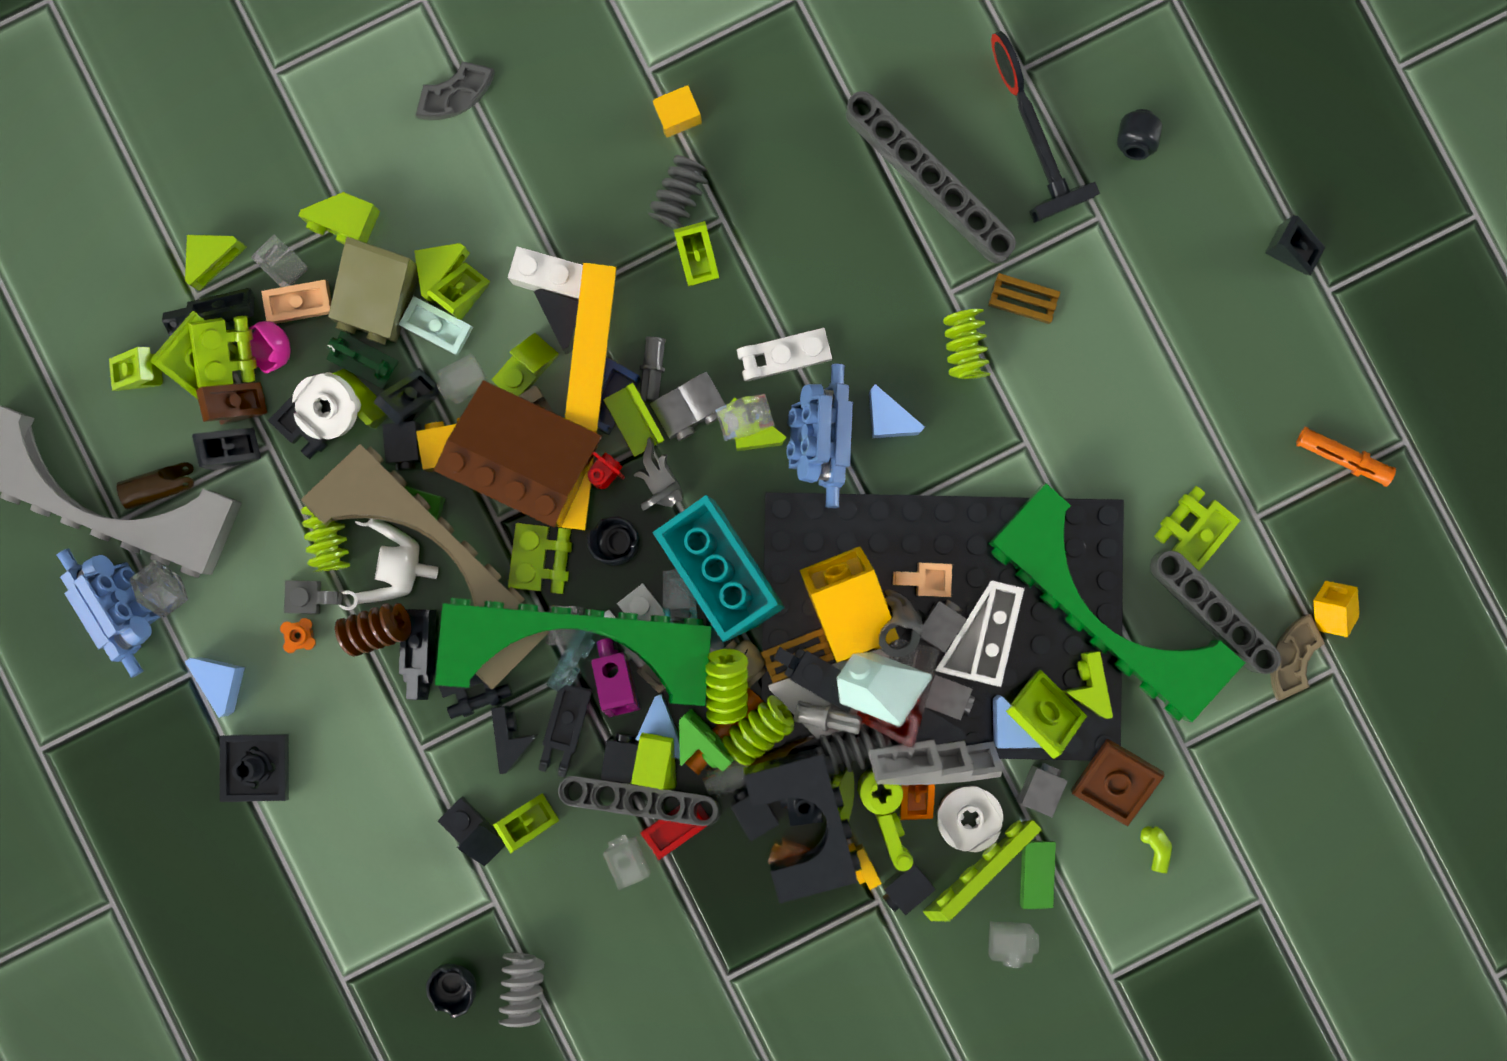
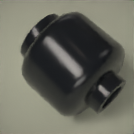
M1138 109L1127 113L1121 119L1117 146L1127 158L1132 160L1146 159L1158 150L1162 122L1147 109Z

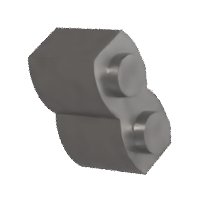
M707 372L700 374L650 403L670 439L677 437L678 441H682L694 434L696 431L693 427L704 421L707 425H710L724 416L722 411L727 408Z

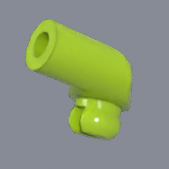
M1146 826L1142 829L1140 838L1143 843H1149L1154 850L1151 870L1167 874L1172 844L1161 828Z

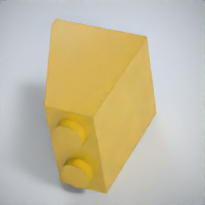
M860 546L799 570L837 663L849 661L854 653L881 649L879 634L881 629L891 619V615L875 571ZM895 627L886 635L887 644L899 639Z

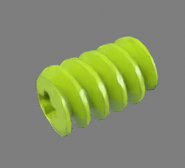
M983 309L961 310L943 319L945 325L952 326L944 333L945 337L954 339L946 344L948 351L956 352L947 358L948 363L957 365L949 370V375L952 377L974 379L991 375L989 372L981 371V367L989 364V360L979 358V354L988 351V347L978 345V341L986 338L987 335L976 330L985 325V321L975 319L976 315L984 312Z
M306 506L303 507L301 513L311 516V518L302 522L303 527L313 529L304 535V539L314 542V544L306 548V552L316 555V557L307 561L308 566L318 568L313 572L332 571L350 567L349 562L340 561V558L348 554L349 550L338 547L339 544L347 541V537L337 535L338 531L346 527L345 524L332 521L326 527Z
M735 649L715 650L708 654V659L711 662L706 665V672L708 673L706 677V684L708 685L706 695L709 697L706 700L708 708L706 716L710 722L716 724H731L742 720L748 713V658L744 653Z
M770 695L767 698L768 705L760 703L757 706L758 712L756 710L750 711L748 719L743 718L740 720L739 726H731L729 729L730 736L726 735L723 737V743L728 753L739 764L751 765L756 758H760L765 751L770 750L775 743L782 741L784 736L791 734L794 730V719L790 710L775 695Z
M869 768L860 776L857 791L862 803L869 811L875 814L886 815L894 812L900 806L903 799L901 785L883 784L885 789L882 790V796L877 797L874 791L877 790L878 786L873 769Z

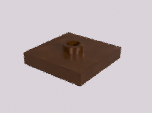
M1107 738L1071 788V793L1128 827L1165 775L1164 771Z

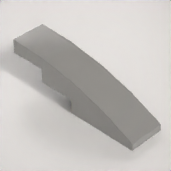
M934 740L869 750L868 753L876 784L928 785L957 783L1001 777L1003 773L994 741L966 746L965 741L936 745Z

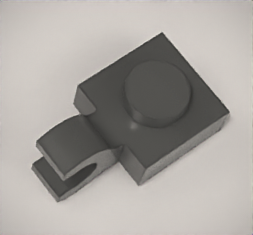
M285 580L284 613L320 614V604L343 605V593L338 591H321V581Z

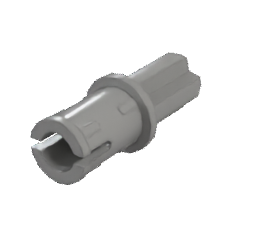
M799 701L795 708L794 721L797 723L821 727L823 731H828L831 728L853 734L860 732L862 718L859 715L833 710L832 705L823 707Z

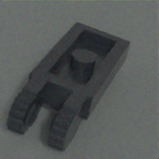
M560 681L542 744L544 745V750L538 770L546 772L551 763L553 748L564 751V754L559 764L558 776L566 778L572 754L576 752L593 692L592 689Z

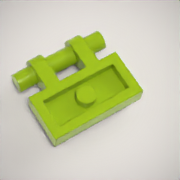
M247 316L234 317L235 329L226 330L225 320L222 318L188 323L198 388L233 384L232 371L238 370L241 371L242 382L255 381L254 369L257 368L256 357H252L250 340H253L252 329L248 328ZM229 342H237L239 358L230 359Z
M1195 486L1188 495L1184 494L1178 501L1180 505L1170 517L1166 516L1160 523L1161 528L1154 537L1163 544L1171 535L1176 537L1179 541L1171 551H1176L1183 555L1200 571L1241 520L1216 500H1212L1204 508L1198 502L1203 498L1205 492ZM1189 513H1192L1197 519L1186 531L1180 524Z
M516 523L508 588L542 591L543 579L552 580L550 593L563 594L564 582H568L569 572H566L568 552H572L573 544L570 542L571 529L558 528L557 541L548 540L550 527ZM547 550L555 551L553 570L544 569Z
M896 812L886 815L875 814L895 868L899 871L909 870L913 865V857L908 849L902 846L899 839L905 833Z

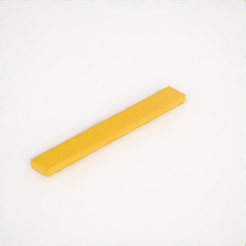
M583 263L565 418L597 433L617 267ZM594 456L562 526L559 527L586 530L591 483L588 480L587 474L594 464Z

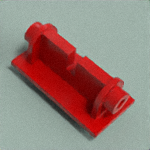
M596 452L592 453L597 460L589 469L587 477L595 487L599 489L609 487L617 475L622 479L625 478L620 472L623 466L606 452L602 456H599Z

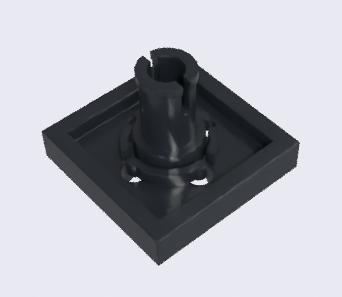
M289 734L220 736V802L289 800ZM271 763L275 764L276 767L273 772L269 771L273 769ZM257 780H258V782H259V787H258V788H253V787L257 786V784L254 783L253 781H257Z

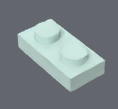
M413 296L398 324L404 329L457 356L473 329L471 325Z

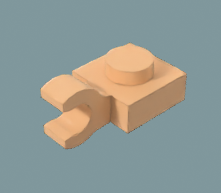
M917 563V572H893V585L917 586L916 596L951 597L952 564Z

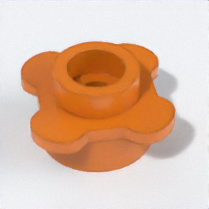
M302 618L296 623L289 621L282 623L280 631L284 634L285 643L283 649L287 653H294L297 649L302 648L306 650L314 648L316 640L312 630L313 623L310 619ZM296 633L301 634V637L299 639L295 637Z

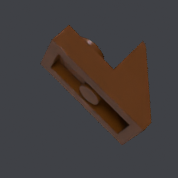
M261 382L205 386L196 390L203 422L219 421L223 425L268 413Z

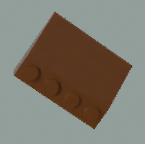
M482 380L447 439L434 471L551 527L562 526L594 455L592 453L596 452L603 436Z

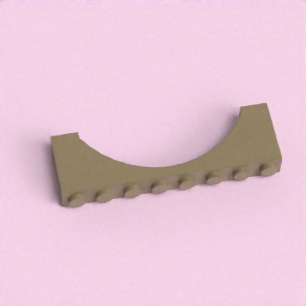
M359 444L301 499L302 503L326 527L336 520L370 518L401 524L422 533L445 550L456 563L469 587L474 606L484 607V601L504 602V609L517 610L518 604H522L525 601L513 587L507 590L498 581L501 575L490 564L487 563L483 566L475 558L478 553L467 541L464 540L460 544L451 535L455 531L453 527L442 517L436 520L428 512L431 508L428 502L418 493L413 497L404 488L407 482L395 470L389 473L381 465L384 461L383 458L370 446L365 449ZM549 631L530 635L510 644L495 654L475 674L490 689H493Z

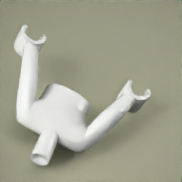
M369 518L366 523L355 521L357 525L369 526L400 546H381L378 556L375 580L389 583L392 585L391 587L359 593L345 590L341 593L352 595L354 601L350 606H339L344 610H352L357 604L380 602L406 596L411 592L416 576L436 579L438 567L419 563L418 542L398 528L378 519Z

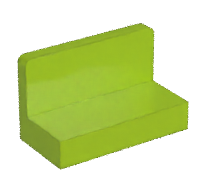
M634 383L603 399L634 457L645 451L649 437L653 439L654 446L664 441Z

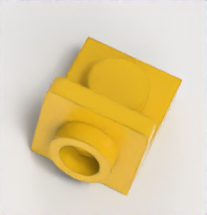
M854 843L848 844L850 852L857 850L862 869L856 871L857 880L860 885L866 882L870 890L881 885L880 877L863 844L857 847Z

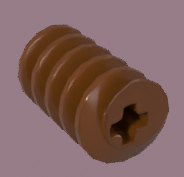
M386 603L382 604L380 608H371L369 612L361 611L358 615H349L347 619H337L335 622V634L341 648L348 655L355 657L363 653L372 652L374 649L377 650L385 646L394 645L396 642L406 641L411 634V621L405 607L401 603H396L394 607Z

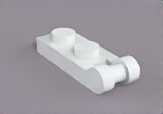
M825 328L737 349L738 358L743 361L745 369L742 371L744 381H752L832 361ZM764 355L766 365L757 367L755 357Z

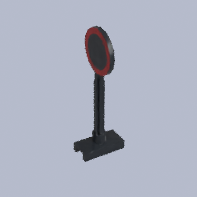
M1002 31L992 34V51L997 68L1008 90L1017 98L1019 112L1049 183L1047 187L1052 198L1043 201L1029 211L1033 222L1036 223L1099 195L1100 192L1096 182L1069 189L1066 179L1062 178L1033 105L1024 92V78L1014 48Z

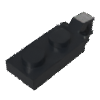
M245 288L189 301L186 308L164 312L162 322L169 336H171L192 311L204 320L222 318L225 320V323L234 321V317L237 316L252 317L254 316L255 297L251 289Z
M406 609L411 621V634L406 641L400 642L399 674H403V680L407 683V700H428L430 683H432L434 675L436 610Z
M781 647L778 648L773 659L787 666L784 675L790 677L791 681L849 713L851 707L841 704L837 676L842 670L807 650L805 652L798 648L794 655Z

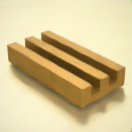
M998 273L988 306L1051 324L1061 292ZM1001 284L1012 286L1051 299L1050 302L1026 294L1002 288ZM998 294L1045 308L1047 312L1044 314L998 300Z
M822 628L761 652L763 659L765 658L766 667L773 683L788 678V676L784 675L785 671L778 674L775 672L774 668L783 664L778 661L772 662L770 656L774 655L779 647L786 650L818 637L820 640L819 644L806 648L803 651L806 652L807 650L810 653H815L823 649L825 655L819 658L826 662L834 659Z

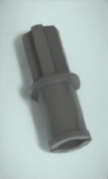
M649 336L645 337L644 361L639 369L642 370L640 396L644 402L651 403L659 398L661 374L665 372V368L662 365L666 339Z

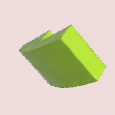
M845 767L843 773L839 771V775H834L831 784L832 788L839 787L844 807L838 808L841 820L848 818L849 821L854 801L853 770L848 772Z

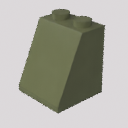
M347 237L328 317L337 323L336 328L353 335H355L356 330L368 333L366 339L385 345L387 340L397 343L402 329L398 324L409 306L419 282L416 264L408 257Z

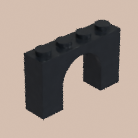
M818 747L744 767V779L753 808L788 798H801L819 807L827 820L824 836L814 848L802 854L770 862L771 875L779 903L858 883L856 871L862 869L857 850L850 852L847 840L853 838L848 818L841 820L838 808L844 807L839 787L832 788L829 776L835 775L831 756H824L822 748Z

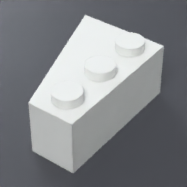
M991 581L935 671L1001 687L1024 588Z

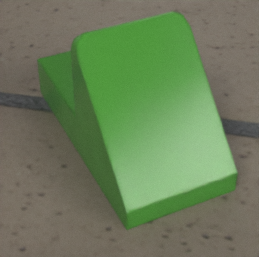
M692 709L679 720L681 766L698 749L703 753L702 757L707 764L713 768L718 767L722 772L735 760L728 753L723 740Z

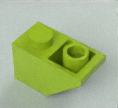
M342 192L301 209L298 216L307 223L305 228L320 235H324L325 231L337 235L335 240L342 244H345L347 237L367 243L380 211L374 204Z

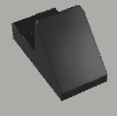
M419 368L378 394L374 403L398 425L401 422L415 421L443 390Z
M509 705L491 708L499 774H506L511 771L538 736V734L513 737L512 732L517 731L515 712H510Z
M463 796L438 820L460 843L457 848L484 867L505 847L496 829Z

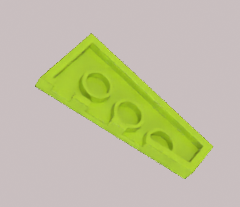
M1018 820L1005 831L1007 835L998 844L996 842L983 852L982 858L976 864L967 868L957 881L940 894L922 912L930 921L949 922L1042 829L1034 820L1022 822Z

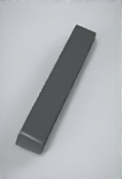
M865 91L854 93L848 100L846 118L849 124L988 261L1002 263L1007 260L1016 245L1012 232L873 95ZM862 104L867 106L870 112L865 116H859L853 111V107ZM887 127L891 130L892 136L886 139L880 138L876 134V129ZM903 149L911 150L915 154V159L904 161L900 158L899 152ZM928 171L933 172L938 177V182L927 184L922 179V174ZM949 194L958 196L961 200V205L958 207L949 206L945 201V196ZM974 216L979 217L984 223V228L980 230L971 228L968 224V219ZM995 239L1004 241L1007 251L1003 253L996 252L991 246V241Z

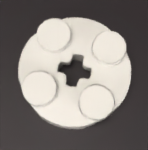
M329 372L305 378L298 384L293 393L292 403L295 402L296 413H293L295 421L303 432L316 439H332L346 434L353 427L357 419V413L361 409L360 399L355 396L352 387L343 378ZM321 399L329 401L331 405L330 412H321Z
M976 785L960 786L951 790L944 796L936 810L937 826L941 836L950 846L958 850L969 852L983 851L994 844L1000 835L1003 821L1002 808L991 793ZM967 810L970 813L975 811L978 813V817L975 818L977 824L974 827H971L969 824L963 826L961 820L964 819L963 813Z

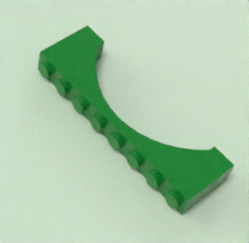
M1047 483L1041 485L989 542L994 548L991 553L1004 565L1010 562L1018 570L1016 576L1025 585L1031 588L1034 584L1041 590L1043 594L1040 598L1052 609L1056 610L1059 607L1068 615L1065 618L1066 622L1075 630L1081 632L1084 629L1092 637L1089 642L1104 655L1108 651L1115 657L1117 661L1114 665L1128 677L1132 674L1142 682L1139 687L1152 699L1158 696L1166 704L1164 710L1178 722L1181 719L1193 722L1241 669L1245 662L1221 640H1211L1207 646L1187 650H1159L1129 641L1100 622L1080 597L1067 565L1064 548L1065 512L1071 505Z
M450 598V604L442 605L435 685L469 688L470 679L495 654L510 644L544 631L576 629L608 637L635 653L651 668L669 694L668 703L705 706L706 677L708 676L706 665L709 663L708 654L710 652L712 626H703V619L684 618L683 624L670 623V616L651 615V621L637 620L638 614L618 612V618L604 617L605 611L585 609L584 615L571 614L572 608L551 607V613L538 612V605L518 604V609L514 610L504 609V602L484 601V607L470 606V599Z

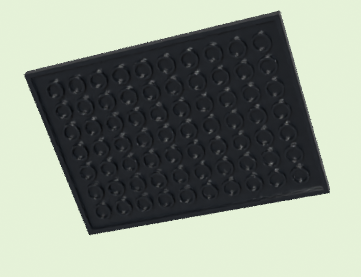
M766 492L764 576L785 608L763 622L762 652L822 628L799 570L859 546L875 571L884 599L888 597L885 593L886 589L894 590L906 597L916 611L918 609L922 610L925 617L936 601L944 604L946 599L962 608L963 611L960 615L968 619L991 581L1024 588L1001 687L935 671L948 649L945 653L941 652L921 638L917 648L911 654L904 657L890 656L892 660L929 674L938 675L972 689L971 696L975 697L973 706L968 716L963 714L961 720L928 708L966 733L967 739L959 741H965L966 746L993 742V698L996 695L1002 696L1011 705L1031 677L1039 670L1043 671L1061 690L1087 686L1086 680L1082 681L1080 678L1078 661H1082L1081 653L1098 650L1089 642L1092 637L1084 629L1078 632L1066 622L1065 618L1068 615L1059 607L1056 610L1052 609L1040 598L1043 594L1041 590L1034 584L1031 588L1025 585L1016 576L1018 570L1010 562L1004 565L991 553L994 548L989 542L1029 498L839 494V508L825 507L826 493ZM1063 498L1071 505L1065 512L1064 548L1072 581L1089 610L1105 626L1122 636L1124 500ZM917 563L952 564L951 597L916 596L917 586L893 585V572H917ZM887 604L888 610L892 618V608ZM898 625L895 629L899 639L891 641L889 644L894 648L904 647L911 640L912 628ZM817 637L786 650L794 654L798 648L804 650L819 644L820 640ZM823 649L812 653L817 657L825 655ZM1108 651L1105 655L1100 652L1113 718H1102L1069 697L1087 715V718L1061 755L1053 759L1043 748H996L999 759L1091 761L1107 738L1121 746L1122 672L1114 665L1117 659ZM774 655L770 656L772 662L776 661L775 659H773ZM835 658L828 661L829 664L837 663ZM782 665L774 668L776 674L786 671L787 666ZM768 670L762 676L761 699L767 705V698L770 695H774L768 687L769 684L773 683ZM926 688L901 726L885 721L892 747L897 746L922 706L920 703ZM878 719L861 725L870 734V727L873 723H876L881 731H883L884 720ZM794 721L792 733L784 736L782 741L775 743L765 753L796 740L814 735L802 723ZM838 732L842 740H844L845 732ZM832 735L826 736L829 743H831ZM815 737L811 741L797 746V753L821 747L820 738L817 739Z

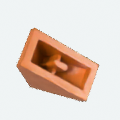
M935 784L901 785L903 799L900 804V820L933 819Z

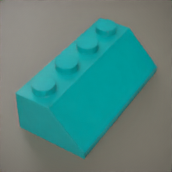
M705 495L652 532L723 642L761 625L785 608L716 501Z

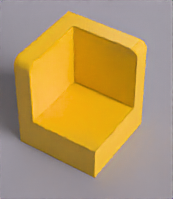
M688 85L653 100L666 138L702 123L701 114Z
M1325 581L1313 600L1315 624L1321 632L1348 637L1359 618L1358 587Z

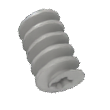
M504 954L503 958L512 961V965L503 967L502 972L510 974L511 978L502 980L501 985L510 988V992L501 994L500 998L509 1001V1005L500 1007L499 1012L507 1014L508 1018L499 1020L498 1023L508 1027H527L537 1024L541 1020V1015L536 1011L542 1006L541 1000L537 999V997L543 993L542 987L537 984L543 982L544 975L538 971L544 968L545 962L531 954Z

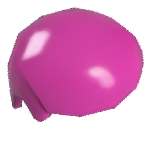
M261 321L249 327L250 330H255L253 340H250L252 357H256V363L260 370L268 374L284 366L289 360L291 352L290 341L285 331L271 321Z

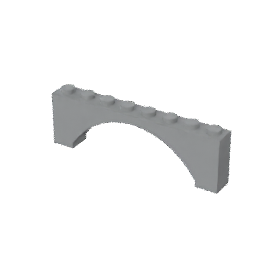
M0 405V492H2L0 498L15 504H20L21 500L32 504L31 511L48 517L51 513L62 517L61 523L79 529L81 525L91 528L90 535L99 539L109 541L113 537L122 541L120 547L139 553L142 549L152 553L150 559L167 566H169L170 562L182 566L180 571L187 575L199 578L200 574H213L242 505L241 502L217 492L202 489L199 497L184 506L151 518L116 520L99 515L72 499L49 473L35 442L32 430V423L35 418Z

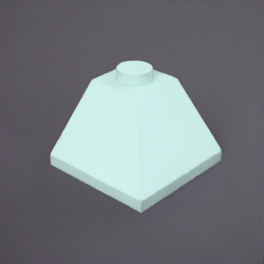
M873 652L854 653L837 676L840 703L901 726L932 677L927 672Z

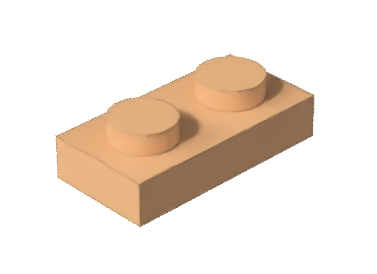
M327 280L261 291L266 321H271L275 324L329 314L332 302Z

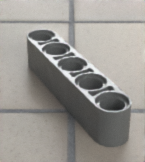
M1176 551L1160 552L1152 558L1150 570L1153 576L1217 640H1221L1245 662L1244 666L1248 670L1255 673L1269 674L1278 669L1281 663V656L1277 648L1183 555ZM1166 557L1172 559L1175 565L1174 571L1170 575L1165 574L1161 568V563ZM1190 580L1194 581L1198 587V592L1193 598H1190L1185 593V585ZM1214 603L1221 609V616L1216 621H1213L1208 614L1210 606ZM1238 626L1244 631V639L1240 644H1236L1232 639V632ZM1261 650L1265 651L1268 657L1267 663L1263 667H1259L1256 663V655Z
M569 776L563 779L558 787L560 800L564 804L573 807L698 826H711L719 820L721 815L719 802L712 797L660 790L577 776ZM578 782L583 788V793L578 800L574 801L570 798L568 790L573 783ZM611 787L615 792V799L612 804L606 806L602 803L600 795L604 788ZM638 792H643L648 798L647 806L641 811L636 810L632 804V799ZM670 797H676L680 802V810L673 816L667 814L664 809V804ZM704 801L709 802L713 807V814L706 821L701 820L697 815V807Z

